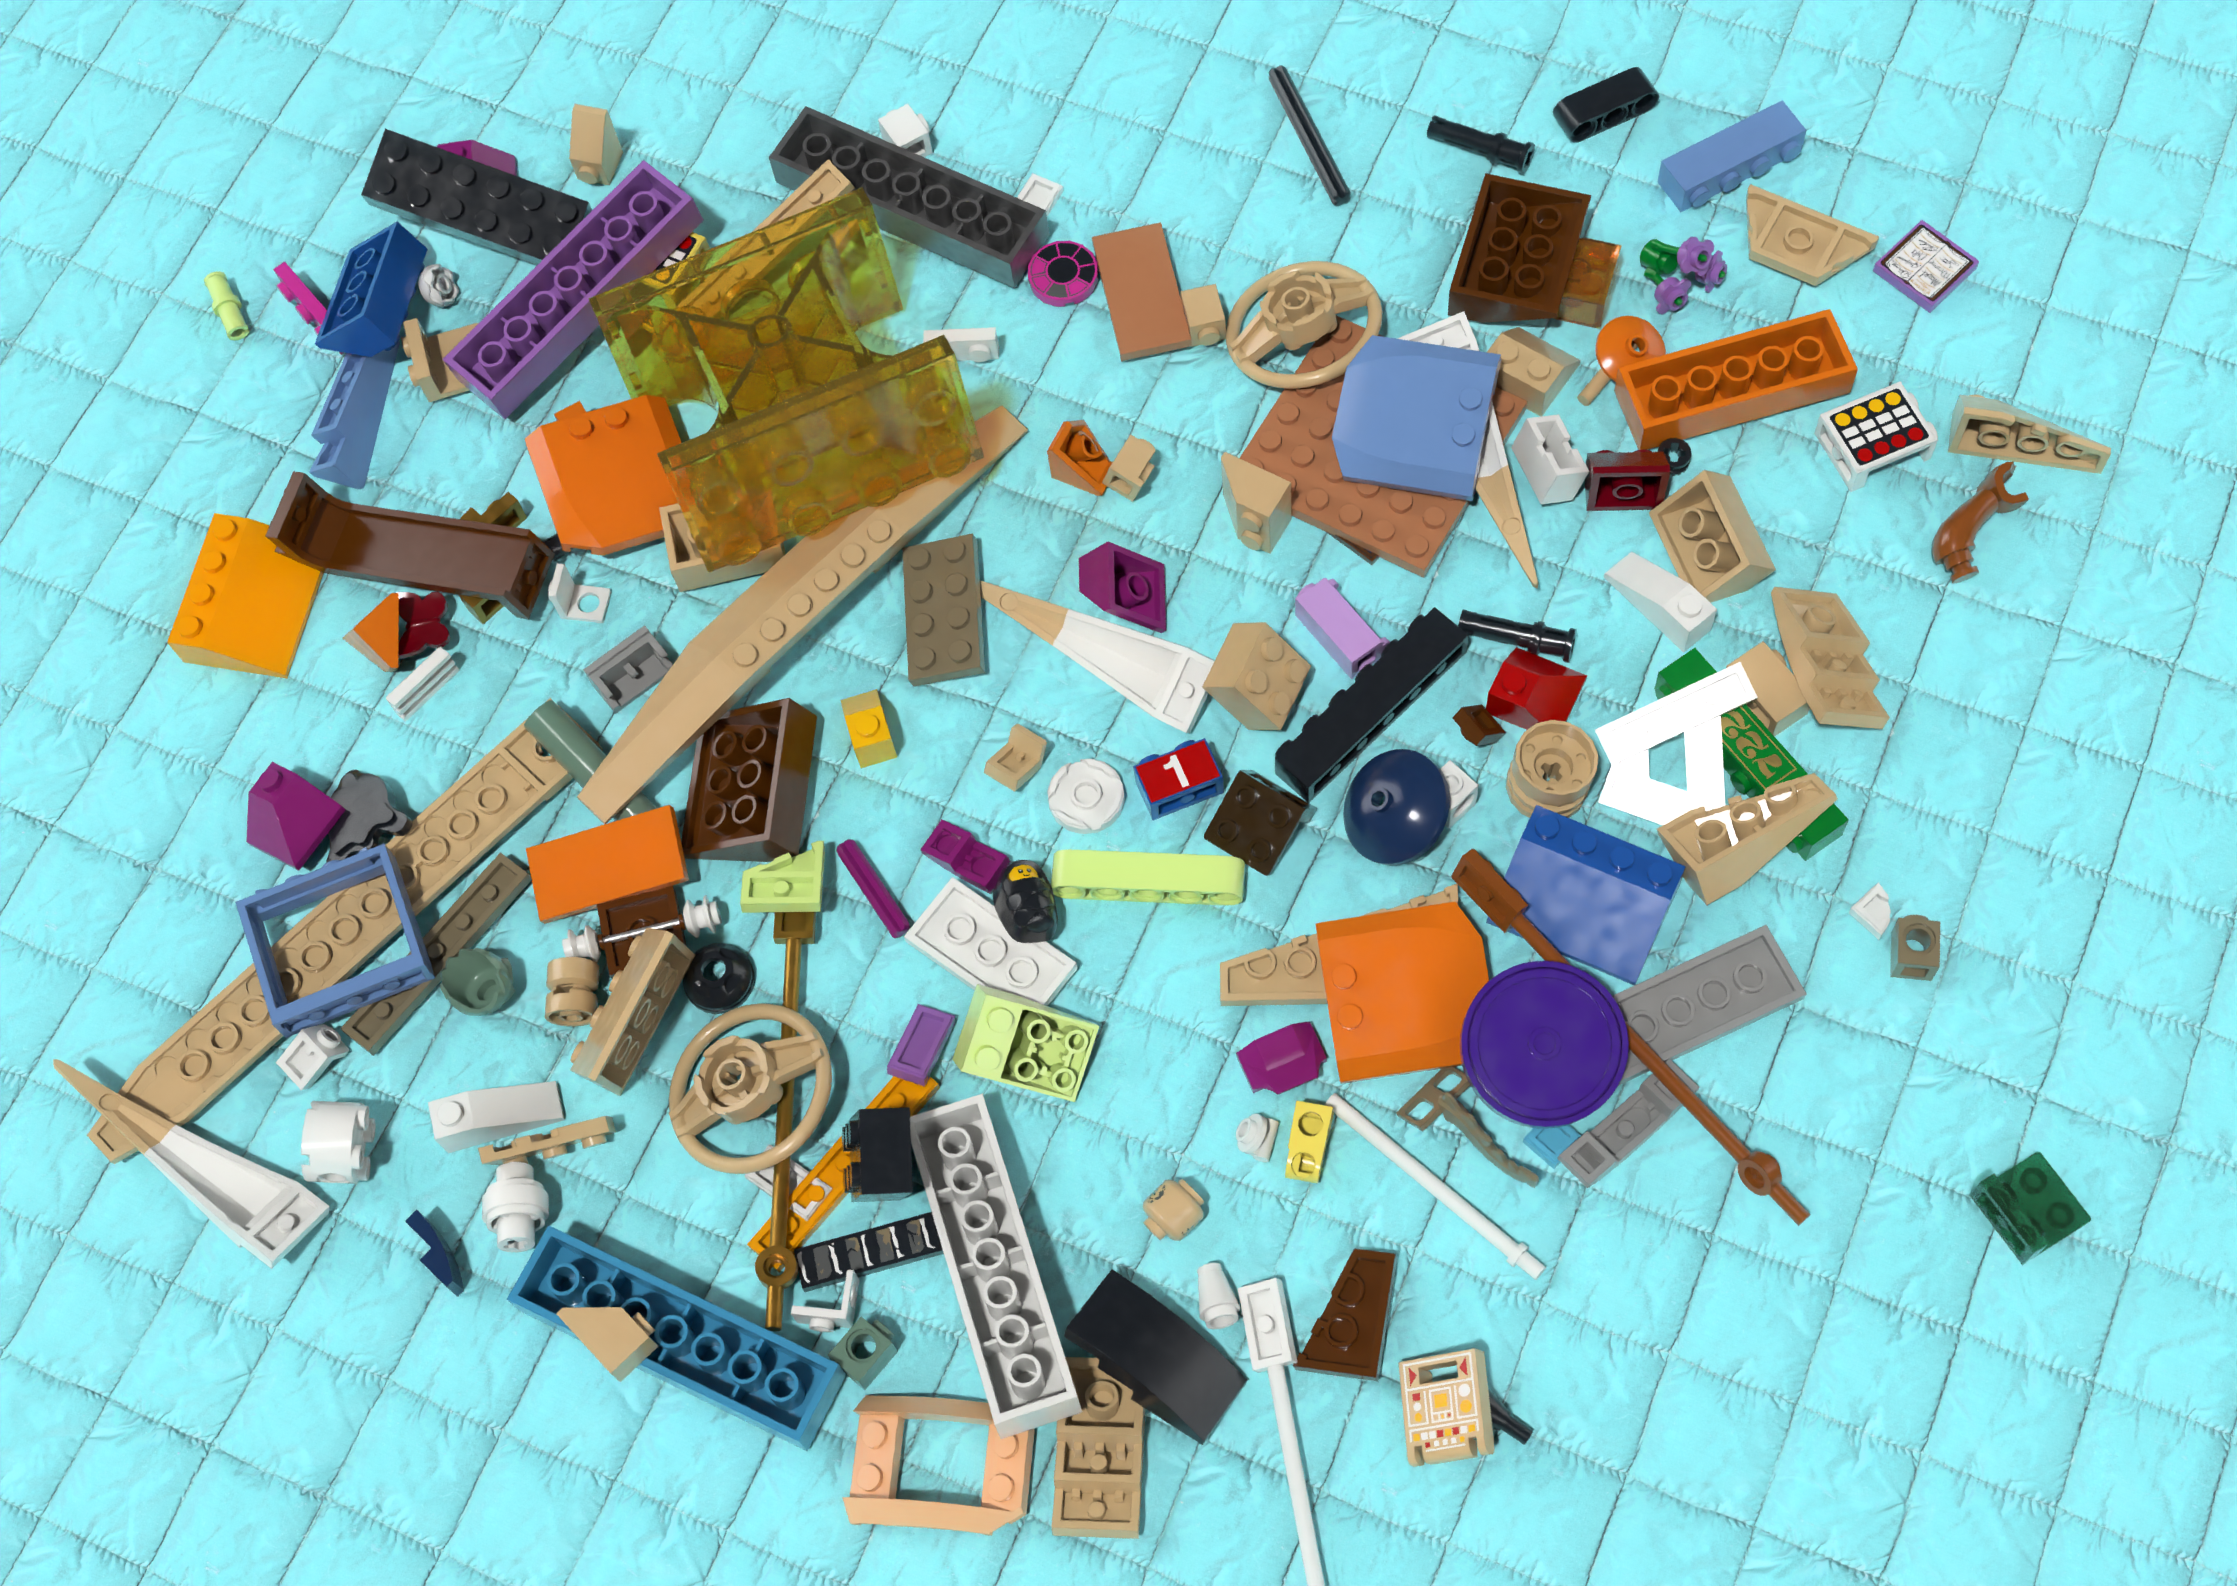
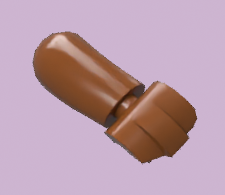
M2014 461L2005 462L1994 468L1979 484L1976 494L1956 509L1940 525L1933 538L1932 555L1936 564L1944 563L1946 570L1953 572L1954 575L1950 577L1953 584L1965 581L1979 573L1977 566H1971V562L1974 561L1971 551L1976 548L1974 540L1984 523L1995 512L2007 513L2017 510L2029 500L2026 492L2011 495L2005 489L2004 483L2012 477L2016 468Z

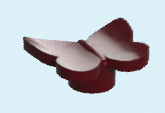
M396 592L399 593V616L406 622L405 628L407 629L398 643V657L403 659L420 654L425 651L427 646L432 648L445 647L451 638L448 629L440 623V619L445 616L448 610V603L445 597L439 592H431L422 600L415 593Z

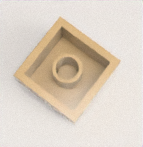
M1266 622L1233 623L1202 688L1248 730H1281L1311 665Z

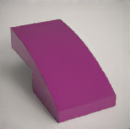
M942 819L920 849L922 854L944 869L989 894L993 891L1002 869L1011 862L1007 855L977 842L972 833Z

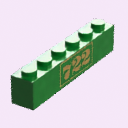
M1693 648L1658 672L1654 687L1658 700L1717 673V671L1696 648ZM1746 704L1721 715L1723 768L1730 775V780L1739 793L1747 794L1749 798L1764 794V791L1769 786L1808 775ZM1833 803L1787 844L1786 847L1793 853L1798 852L1807 861L1841 837L1849 819Z

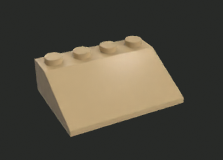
M646 928L642 936L637 935L628 951L630 959L625 969L617 971L609 986V991L612 992L605 1006L600 1005L594 1012L590 1021V1027H592L590 1034L585 1042L580 1041L571 1056L573 1065L570 1071L618 1096H621L695 957V954L674 934L666 930Z

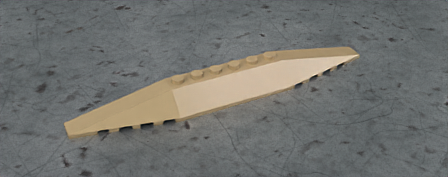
M1001 405L849 496L688 643L581 790L577 799L603 824L608 823L770 672V667L872 572L876 574L1028 432V429Z

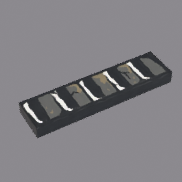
M932 1212L794 1250L801 1286L804 1292L846 1281L847 1269L854 1270L859 1278L944 1254Z

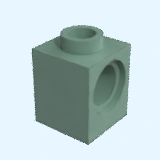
M860 1317L831 1350L828 1357L831 1361L838 1363L848 1377L866 1390L898 1351L890 1341L894 1334L877 1319L870 1324L863 1317ZM867 1341L876 1343L875 1351L869 1358L859 1359L856 1357V1350L860 1344Z

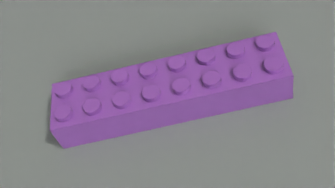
M643 160L442 360L458 381L503 419H506L704 221L693 198Z

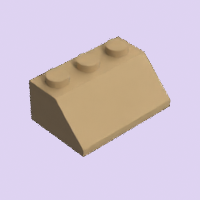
M1704 470L1649 512L1679 578L1690 583L1710 603L1748 591L1776 570L1731 477L1728 475Z
M768 483L659 508L670 571L680 592L766 573L786 554Z

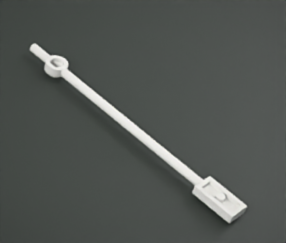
M1273 1278L1238 1288L1252 1369L1258 1373L1268 1372L1307 1586H1325L1284 1366L1298 1362L1282 1280Z

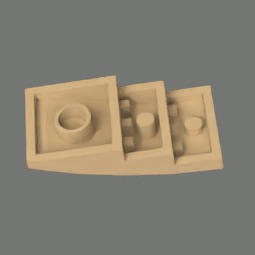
M1774 587L1771 596L1785 652L1802 695L1818 723L1883 729L1890 717L1873 693L1880 679L1863 655L1870 642L1839 596L1835 593Z
M1065 1357L1082 1413L1057 1421L1052 1535L1139 1539L1145 1408L1131 1400L1133 1390L1098 1369L1100 1359Z

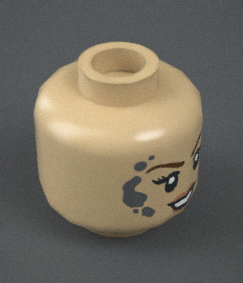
M1170 1179L1165 1180L1143 1202V1210L1148 1216L1143 1223L1160 1241L1166 1235L1174 1241H1180L1203 1219L1204 1213L1200 1206L1204 1203V1200L1183 1179H1180L1178 1182Z

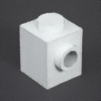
M909 104L891 110L885 116L878 119L883 140L922 157L933 153L929 138V126L921 113L916 115Z

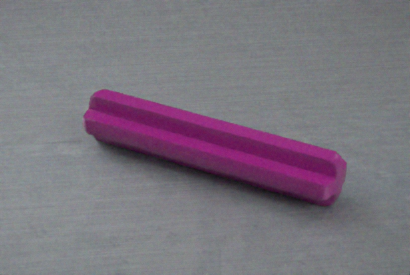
M847 839L839 844L836 848L838 856L893 938H900L910 929L908 920L853 839Z

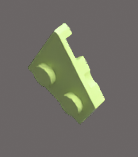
M824 841L811 843V850L791 857L787 853L775 858L769 864H760L743 871L740 900L742 913L821 912L825 858Z

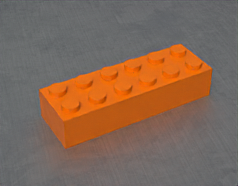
M1831 309L1618 367L1614 392L1638 450H1648L1658 447L1669 438L1684 440L1849 394L1858 368Z

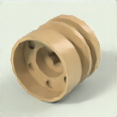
M1544 721L1536 723L1526 730L1516 745L1513 759L1507 772L1506 790L1511 803L1521 814L1529 818L1536 805L1568 818L1578 812L1587 797L1590 785L1597 772L1598 753L1593 740L1581 728L1565 721Z

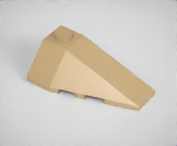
M1959 395L1951 418L1948 452L2101 474L2111 455V448L2000 400L1988 399L1981 395Z
M1815 773L1769 786L1764 791V794L1742 800L1741 795L1728 798L1729 805L1706 811L1704 806L1689 810L1657 828V832L1674 862L1686 866L1683 874L1686 883L1708 905L1742 886L1837 800V797Z

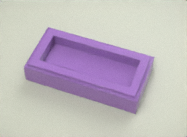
M918 1004L887 1065V1074L925 1086L955 1025V1016Z

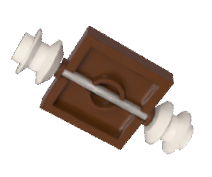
M673 886L597 904L602 934H597L589 925L585 926L584 934L578 936L570 929L568 930V938L562 940L565 957H590L596 963H598L601 956V949L602 951L605 950L609 976L613 979L617 971L625 969L630 959L628 951L631 943L637 935L642 936L646 928L666 930L674 934L687 946L684 935L686 927L688 932L696 938L699 937L700 929L706 927L714 934L716 933L715 925L722 923L717 902H709L707 895L704 896L701 905L694 906L690 900H687L683 908V914H680L676 890Z

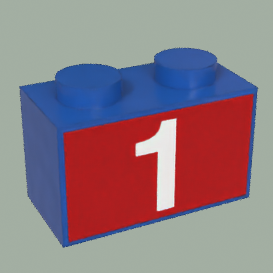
M1205 738L1196 742L1194 740L1185 741L1179 744L1173 751L1163 755H1149L1143 758L1139 764L1133 766L1135 782L1152 821L1224 793L1223 776Z

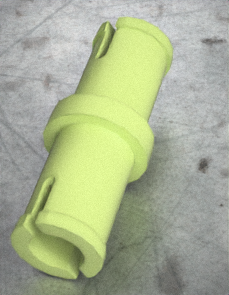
M216 271L208 274L204 278V282L213 300L212 309L215 315L220 317L228 339L240 340L245 338L249 334V328L240 311L242 304L238 296L232 293L225 273Z

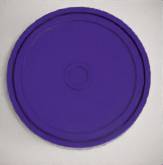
M1553 961L1522 963L1504 970L1493 977L1478 992L1470 1004L1460 1033L1462 1067L1475 1094L1490 1110L1512 1123L1530 1128L1548 1129L1563 1127L1580 1121L1595 1112L1611 1097L1618 1087L1628 1058L1629 1043L1626 1023L1613 996L1599 981L1588 973L1568 964Z

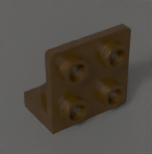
M1239 770L1204 834V839L1233 857L1242 859L1245 864L1261 874L1268 876L1272 874L1299 823L1310 822L1317 808L1254 770Z

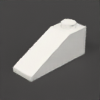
M1630 552L1604 573V578L1683 653L1711 631L1717 608L1690 583L1634 552Z
M556 1081L465 1091L428 1102L434 1139L448 1153L565 1120Z

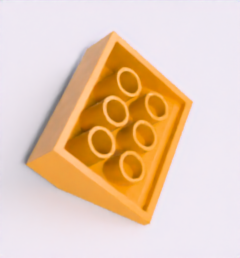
M214 513L167 643L185 663L288 678L323 572L274 552L277 546L265 537L270 525L249 518Z

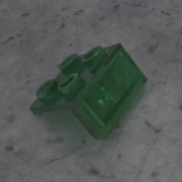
M2040 1152L2034 1153L1998 1177L1993 1173L1982 1180L1970 1194V1197L2022 1266L2091 1221L2089 1214Z

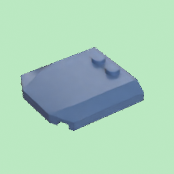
M1372 335L1346 367L1335 419L1332 441L1343 480L1473 501L1485 430L1501 364V354Z

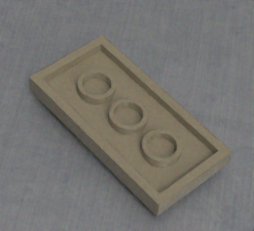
M972 533L902 548L909 682L915 687L985 673L977 539Z

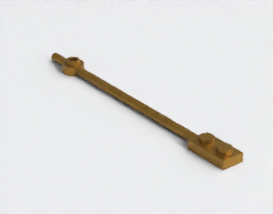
M775 912L774 942L775 944H786L782 1006L798 1012L802 944L815 943L816 912ZM784 1023L781 1024V1039L797 1036V1031ZM795 1078L780 1084L783 1088V1095L780 1101L777 1102L775 1146L792 1133ZM791 1156L774 1165L770 1246L758 1255L755 1262L756 1275L761 1284L767 1288L765 1329L769 1331L782 1330L784 1289L789 1287L798 1275V1264L795 1256L786 1248ZM775 1263L785 1266L784 1272L779 1276L771 1275V1269Z

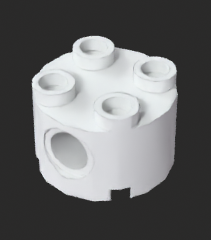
M312 1101L310 1103L312 1109H307L302 1132L301 1155H307L310 1165H301L304 1180L307 1182L350 1184L368 1181L371 1162L370 1157H364L366 1142L374 1141L376 1126L375 1119L369 1118V1107L363 1103Z

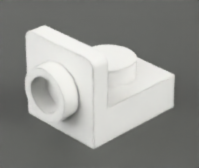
M326 1024L302 1029L277 1060L276 1064L300 1090H305L313 1086L333 1060L345 1057L350 1050L341 1041V1036L337 1031Z

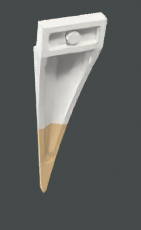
M1464 311L1397 338L1479 351L1477 340ZM1491 401L1475 489L1532 586L1538 588V580L1493 402Z
M980 580V594L983 599L1057 648L1152 717L1185 733H1191L1208 696V692L1202 686L1215 660L1189 647Z
M53 1059L54 1069L239 1248L244 1247L271 1269L329 1214L330 1206L299 1182L217 1146L141 1107L63 1061Z

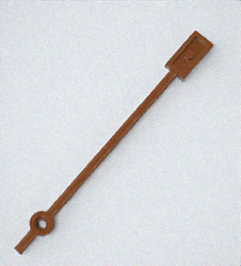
M1474 848L1462 855L1451 878L1504 933L1514 928L1545 961L1559 962L1572 966L1523 915L1528 904L1521 898L1518 891L1510 887L1494 870L1491 863L1483 859ZM1625 1021L1628 1032V1048L1739 1163L1738 1174L1744 1185L1757 1195H1769L1798 1226L1801 1225L1811 1214L1781 1184L1782 1175L1778 1162L1772 1156L1763 1152H1750Z

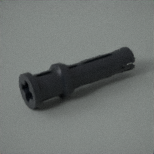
M1436 115L1432 117V121H1430L1427 129V137L1480 153L1487 156V160L1490 163L1498 164L1501 162L1516 167L1518 172L1523 174L1528 170L1535 151V144L1528 141L1524 144L1508 139L1507 134L1502 132L1492 135L1448 121Z
M1465 609L1462 610L1458 627L1470 636L1525 647L1533 655H1538L1541 652L1562 657L1564 662L1568 663L1572 656L1577 629L1574 628L1566 631L1547 627L1545 622L1542 621L1534 622L1531 625L1483 615Z

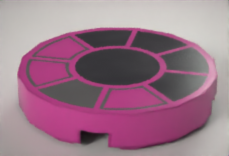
M1055 241L1043 246L1033 255L1028 265V281L1033 294L1043 303L1055 307H1066V303L1072 302L1078 304L1088 298L1095 290L1098 283V263L1093 253L1084 245L1073 241Z

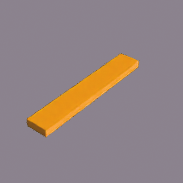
M893 1076L865 1109L910 1107L911 1117L919 1113L940 1086L931 1077H929L926 1085L922 1086ZM842 1136L789 1195L786 1248L793 1255H795L794 1250L801 1248L848 1194L844 1193L843 1169L850 1165V1152H843ZM818 1178L830 1186L832 1191L811 1218L806 1221L790 1210V1207L796 1202L806 1209L811 1201L820 1202L824 1199L825 1192L823 1188L811 1184L814 1179ZM771 1217L747 1243L749 1248L758 1255L770 1246ZM780 1263L773 1265V1268L779 1273L785 1267Z

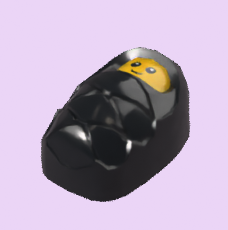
M1031 860L1009 862L1000 872L993 890V903L1001 923L1009 936L1017 942L1039 943L1051 940L1057 930L1058 917L1053 890L1045 873L1038 864Z

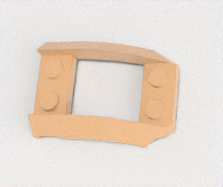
M865 1395L853 1410L859 1414V1424L850 1497H842L850 1524H880L883 1526L943 1529L992 1535L993 1531L1007 1523L1012 1524L1027 1514L1035 1428L1000 1439L988 1403L948 1398ZM905 1419L989 1425L981 1507L896 1499Z

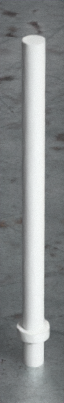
M1336 1093L1330 1096L1325 1106L1333 1107V1112L1506 1255L1508 1257L1506 1262L1512 1267L1518 1265L1535 1280L1540 1277L1546 1267L1527 1252L1528 1246L1523 1242L1517 1244Z

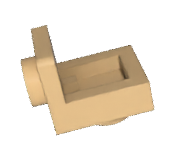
M1015 724L1011 728L1008 743L986 762L984 773L1014 792L1017 791L1041 769L1047 745L1046 740L1022 725Z

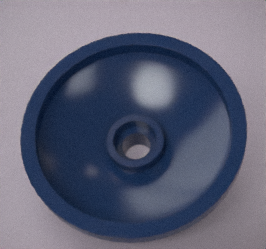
M1390 750L1371 759L1354 777L1344 802V826L1353 847L1365 858L1378 864L1389 866L1405 864L1422 856L1437 841L1448 818L1450 793L1446 778L1434 761L1413 750ZM1385 796L1384 803L1380 806V802Z

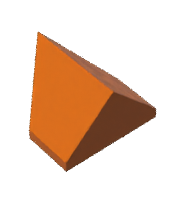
M1085 420L1063 422L1047 450L1051 477L1094 495H1102L1107 487L1102 481L1113 462L1109 460Z
M399 593L388 595L342 638L384 672H393L398 669Z

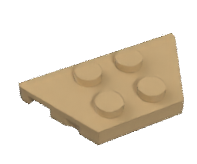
M1750 184L1746 195L1749 259L1817 286L1874 250L1879 239L1877 235Z

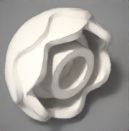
M433 264L425 267L420 274L418 282L419 291L428 303L437 307H447L455 302L459 289L453 282L451 270L442 267L440 264Z

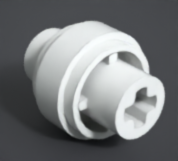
M509 1162L500 1165L496 1169V1182L489 1185L486 1193L482 1196V1220L491 1232L497 1234V1247L505 1252L527 1251L535 1246V1232L545 1225V1221L549 1217V1195L544 1190V1186L534 1180V1169L530 1164Z

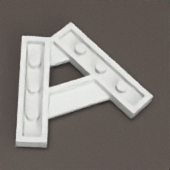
M1741 662L1595 729L1612 765L1598 803L1660 825H1664L1689 810L1704 806L1705 810L1709 811L1725 806L1721 715L1757 699V695ZM1682 733L1685 736L1687 791L1652 780L1649 775L1648 749Z

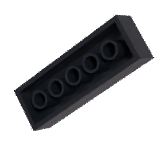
M385 129L361 193L365 201L371 206L538 265L592 211L587 201Z

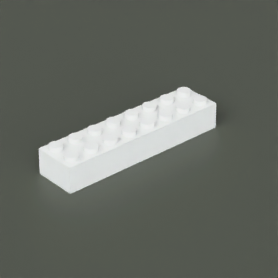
M983 1093L911 1116V1144L992 1418L1000 1439L1082 1413Z

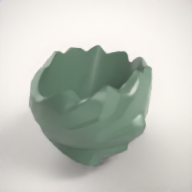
M481 948L460 949L459 956L447 958L445 968L440 971L442 978L440 988L445 998L454 1008L466 1015L482 1016L497 1011L515 992L512 967L508 958H500Z

